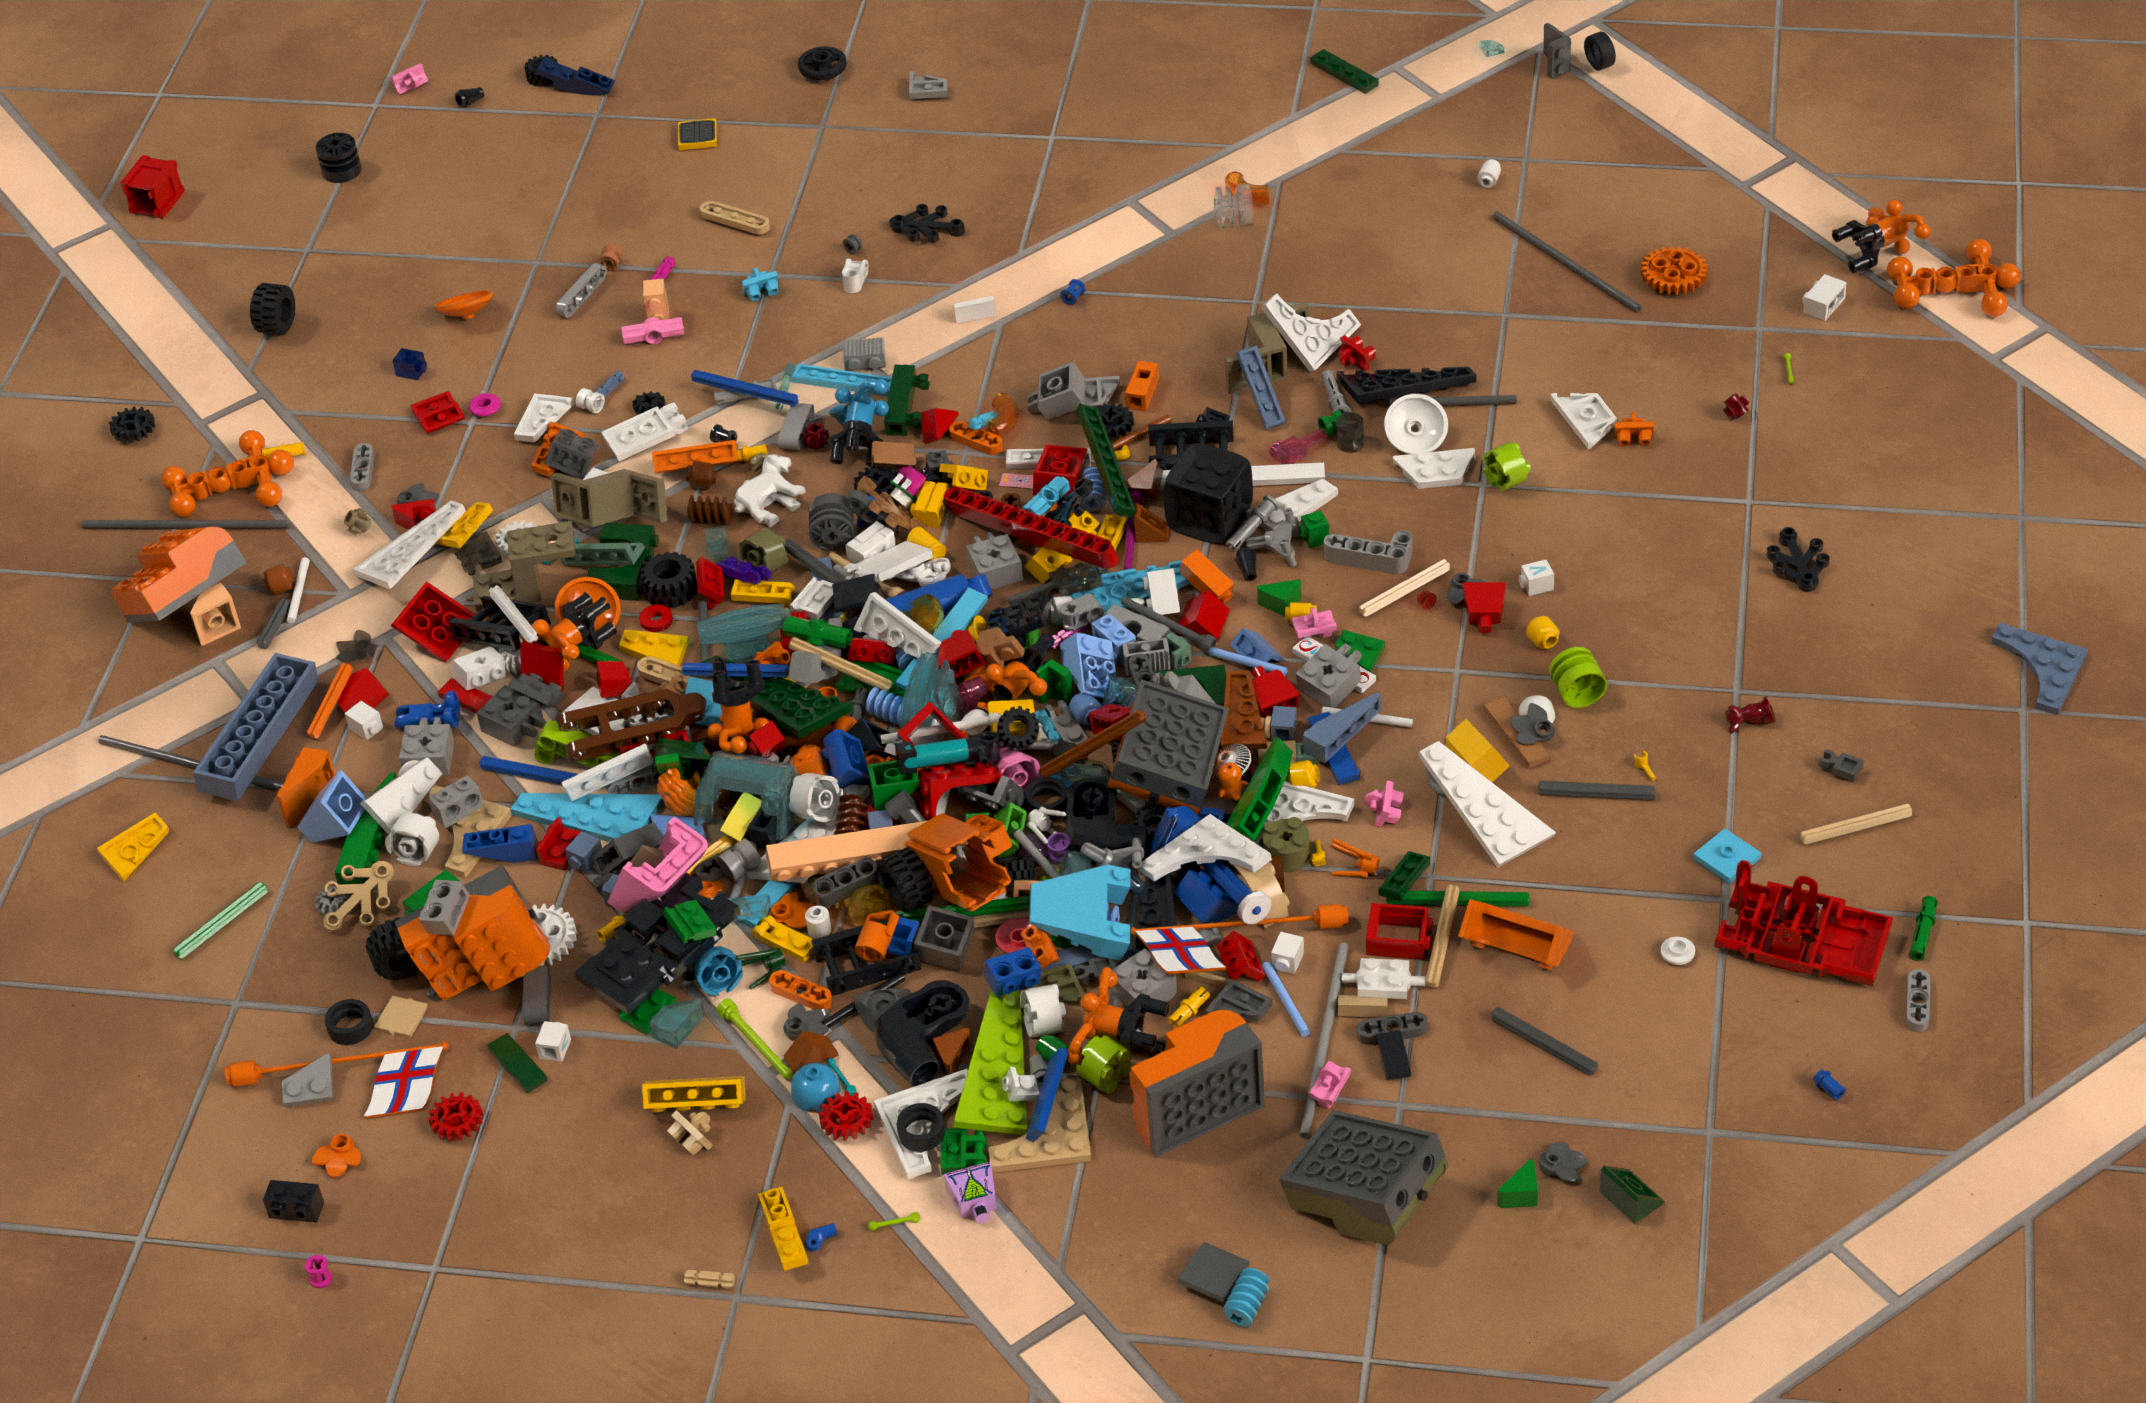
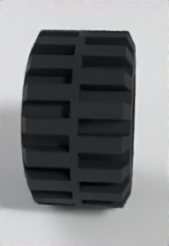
M261 283L257 286L250 303V318L254 330L259 333L285 335L290 330L296 309L295 296L291 288L287 285Z
M664 552L665 554L655 555L656 557L649 558L648 562L642 565L640 577L645 598L649 600L650 604L675 608L680 604H686L687 600H691L693 595H696L698 588L694 564L690 558H686L684 554L679 555L678 552Z
M906 847L880 860V873L884 886L894 904L901 911L907 913L933 900V886L928 871L920 857L911 848Z
M400 917L394 918L391 921L389 919L382 925L379 924L376 930L370 932V937L366 940V951L375 972L387 980L390 978L392 980L405 979L407 976L417 974L419 970L405 949L395 921L400 919Z

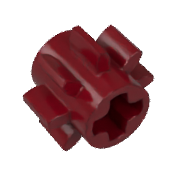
M1735 393L1724 401L1726 407L1723 408V411L1728 418L1733 415L1735 419H1738L1749 411L1746 406L1750 402L1744 394L1739 397Z
M819 423L810 424L805 428V433L802 434L804 443H808V447L812 449L822 448L827 444V439L829 438L828 430H824V425Z

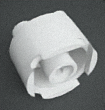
M815 773L798 775L793 779L789 809L800 818L828 822L832 820L830 818L834 814L839 813V796L843 795V790L839 788L837 779L832 776Z
M403 812L385 839L387 851L390 855L393 852L397 856L396 860L404 865L419 866L422 862H426L439 841V832L435 826V820L429 816L424 817L415 813Z
M1057 984L1021 991L1020 1007H1024L1025 1013L1022 1019L1029 1037H1040L1046 1034L1051 1035L1064 1032L1062 1017L1066 1016V1009L1063 1002L1059 1003Z

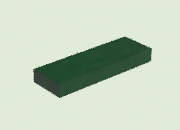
M1408 851L1378 888V895L1401 901L1429 866L1430 857Z
M508 1033L487 1045L488 1051L526 1093L531 1092L548 1081L544 1072Z

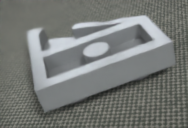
M910 71V99L948 97L947 79L935 78L927 74L924 77L916 76L915 71Z
M1120 377L1085 378L1084 405L1102 408L1103 403L1108 404L1120 385Z
M325 1054L282 1081L283 1104L285 1107L334 1100L332 1057L330 1054Z

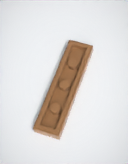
M1505 697L1484 704V711L1528 768L1549 761L1550 755L1539 741L1533 745H1524L1516 741L1519 732L1512 727L1510 718L1519 715Z

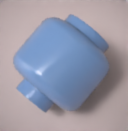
M1079 693L1071 699L1068 710L1080 725L1087 726L1091 725L1089 712L1102 706L1094 696Z

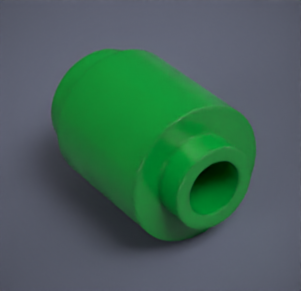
M1046 1034L1037 1042L1036 1051L1049 1062L1050 1057L1060 1047L1068 1050L1070 1046L1055 1036ZM1066 1059L1065 1066H1067V1065L1070 1064V1063L1067 1061V1059Z

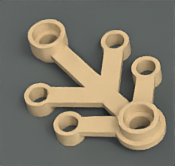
M378 861L371 868L356 869L351 865H346L341 870V876L344 880L351 881L354 878L369 879L364 884L338 885L336 882L330 881L325 885V893L329 897L353 894L336 912H330L325 915L323 925L328 932H338L343 925L342 919L360 901L362 906L360 924L363 927L372 926L374 916L371 913L370 891L377 884L379 897L376 899V907L380 911L389 909L390 899L387 897V883L391 881L394 875L391 864L386 861ZM379 869H385L386 873L384 875H380L377 871ZM346 870H351L353 874L351 876H346L344 872ZM330 886H334L336 891L329 892L327 889ZM385 900L387 901V905L381 906L379 905V901ZM368 916L371 918V921L366 923L362 919ZM336 918L337 922L335 924L329 923V919Z

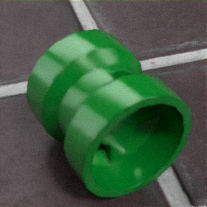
M1339 410L1332 412L1330 416L1324 415L1318 418V426L1324 437L1332 435L1335 431L1341 432L1346 430L1344 416Z

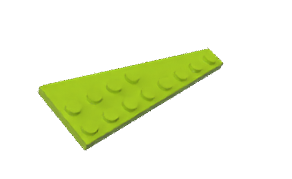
M992 990L990 991L953 1121V1128L1016 1135L1026 1134V1101H1009L1007 1091L1003 1090L1002 1085L1003 1077L1007 1075L1010 1067L1016 1068L1017 1075H1024L1020 990L995 997Z

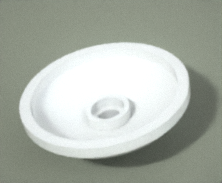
M1409 394L1400 397L1389 407L1384 420V430L1389 442L1400 452L1405 454L1428 453L1436 450L1445 440L1448 432V418L1443 407L1433 398L1422 394ZM1417 427L1419 431L1413 432L1411 428Z

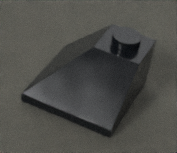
M860 718L847 732L861 740L863 751L867 753V757L872 754L881 755L885 759L888 756H891V758L896 757L884 752L886 745L889 743L882 744L881 735L890 734V732Z

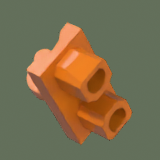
M1631 412L1630 418H1622V422H1615L1614 438H1617L1619 446L1630 445V438H1638L1639 445L1649 446L1651 437H1653L1654 421L1644 422V418H1636V413Z
M775 641L763 652H757L753 660H759L760 664L786 665L791 661L788 650L783 649L781 643Z
M1034 925L1021 932L1026 946L1032 950L1041 966V970L1060 960L1047 932Z

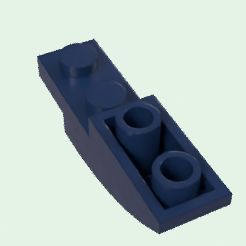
M543 58L536 72L537 75L554 81L552 87L582 95L609 94L615 83L614 79L580 66L578 71L547 58Z

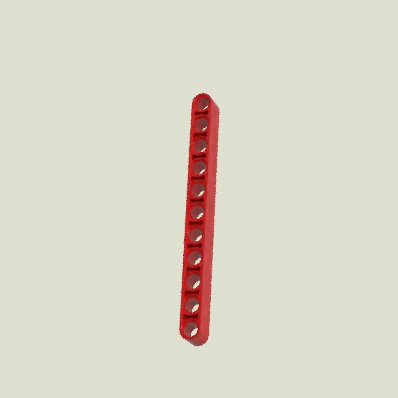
M952 487L944 494L951 512L956 516L1103 569L1112 568L1119 562L1118 555L1111 541L961 487Z

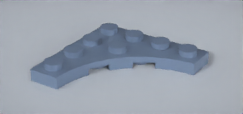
M1999 623L1992 636L1991 644L2002 647L2016 656L2021 655L2027 661V666L2031 669L2034 676H2037L2039 682V696L2035 709L2058 715L2087 657L2088 649Z

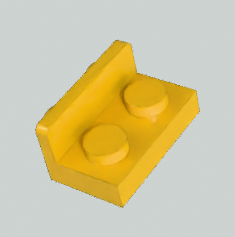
M940 463L939 472L948 473L947 477L953 478V486L980 491L986 490L988 470Z

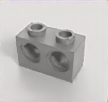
M468 775L428 797L433 816L444 828L484 807L480 788Z
M435 880L419 918L420 923L428 934L454 935L470 897L462 882Z

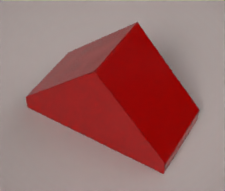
M940 408L921 412L923 442L928 444L940 440L959 413Z

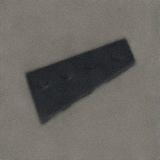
M1170 873L1156 881L1145 875L1138 929L1177 926ZM1136 936V948L1133 956L1143 949L1149 951L1147 946Z

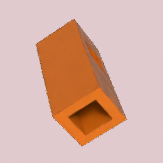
M1138 361L1125 391L1126 407L1132 410L1147 411L1159 381L1158 363Z
M1198 549L1181 561L1179 573L1200 593L1208 590L1223 603H1226L1232 597L1234 583Z

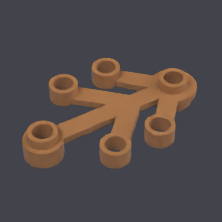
M866 476L860 479L857 487L858 491L863 492L865 495L870 494L876 499L868 506L876 514H879L880 511L888 513L889 515L885 521L889 526L895 528L897 525L907 528L906 531L908 533L919 526L926 529L919 520L911 518L906 508L901 505L897 507L893 502V498L888 493L883 491L880 495L874 491L877 486L871 479Z

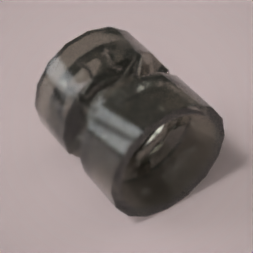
M1354 412L1341 414L1336 421L1337 446L1344 452H1357L1364 447V419L1360 414Z

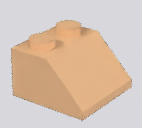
M222 583L208 588L198 596L190 614L201 646L241 628L233 599Z

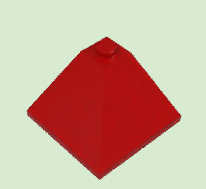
M426 581L391 624V627L446 663L462 643L454 640L448 621L454 617L469 620L476 614Z

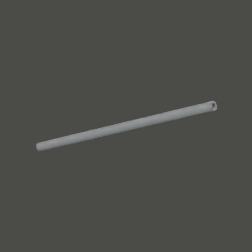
M1344 942L1340 943L1338 947L1299 1135L1304 1139L1310 1136L1317 1100L1310 1098L1309 1093L1317 1081L1321 1069L1324 1067L1342 972L1344 971L1348 944Z

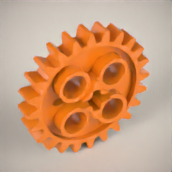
M1670 246L1669 249L1662 247V251L1654 249V254L1649 252L1648 257H1644L1643 262H1641L1642 281L1646 282V286L1652 285V290L1659 289V293L1667 291V295H1670L1671 292H1675L1678 295L1680 291L1684 294H1687V290L1694 292V287L1700 288L1701 284H1704L1705 279H1707L1708 264H1706V259H1702L1701 254L1696 255L1695 250L1689 252L1688 247L1684 250H1681V246H1678L1677 249H1674L1673 246Z

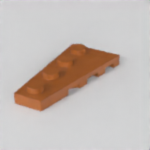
M1227 671L1224 707L1229 708L1221 737V747L1224 748L1231 744H1242L1248 749H1268L1250 671Z

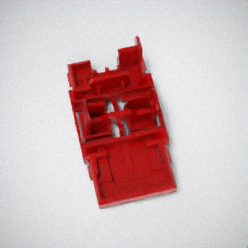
M1746 860L1738 862L1736 885L1729 902V907L1740 910L1735 927L1726 925V920L1721 921L1714 947L1720 949L1724 947L1740 951V954H1744L1746 959H1749L1750 953L1755 954L1754 961L1767 963L1772 967L1796 973L1803 972L1813 975L1814 969L1819 970V977H1823L1824 974L1845 977L1849 981L1869 986L1874 985L1893 924V917L1853 906H1846L1845 899L1818 893L1817 882L1808 876L1797 877L1793 887L1768 881L1767 886L1751 882L1752 865ZM1802 884H1807L1810 887L1809 891L1802 889ZM1817 903L1823 904L1819 918V907L1816 906ZM1784 908L1783 923L1773 925V920H1780ZM1814 928L1816 931H1819L1818 935L1813 933ZM1801 936L1809 937L1813 940H1816V943H1810L1804 962L1803 960L1806 954L1807 942L1801 940Z

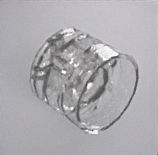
M1236 185L1234 195H1231L1229 186H1225V196H1222L1221 187H1215L1213 204L1219 229H1225V220L1227 219L1229 228H1233L1235 218L1238 219L1240 227L1253 226L1254 212L1250 185Z

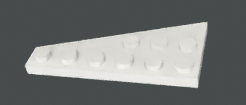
M1439 741L1419 752L1418 756L1497 868L1554 837L1556 834L1554 830Z

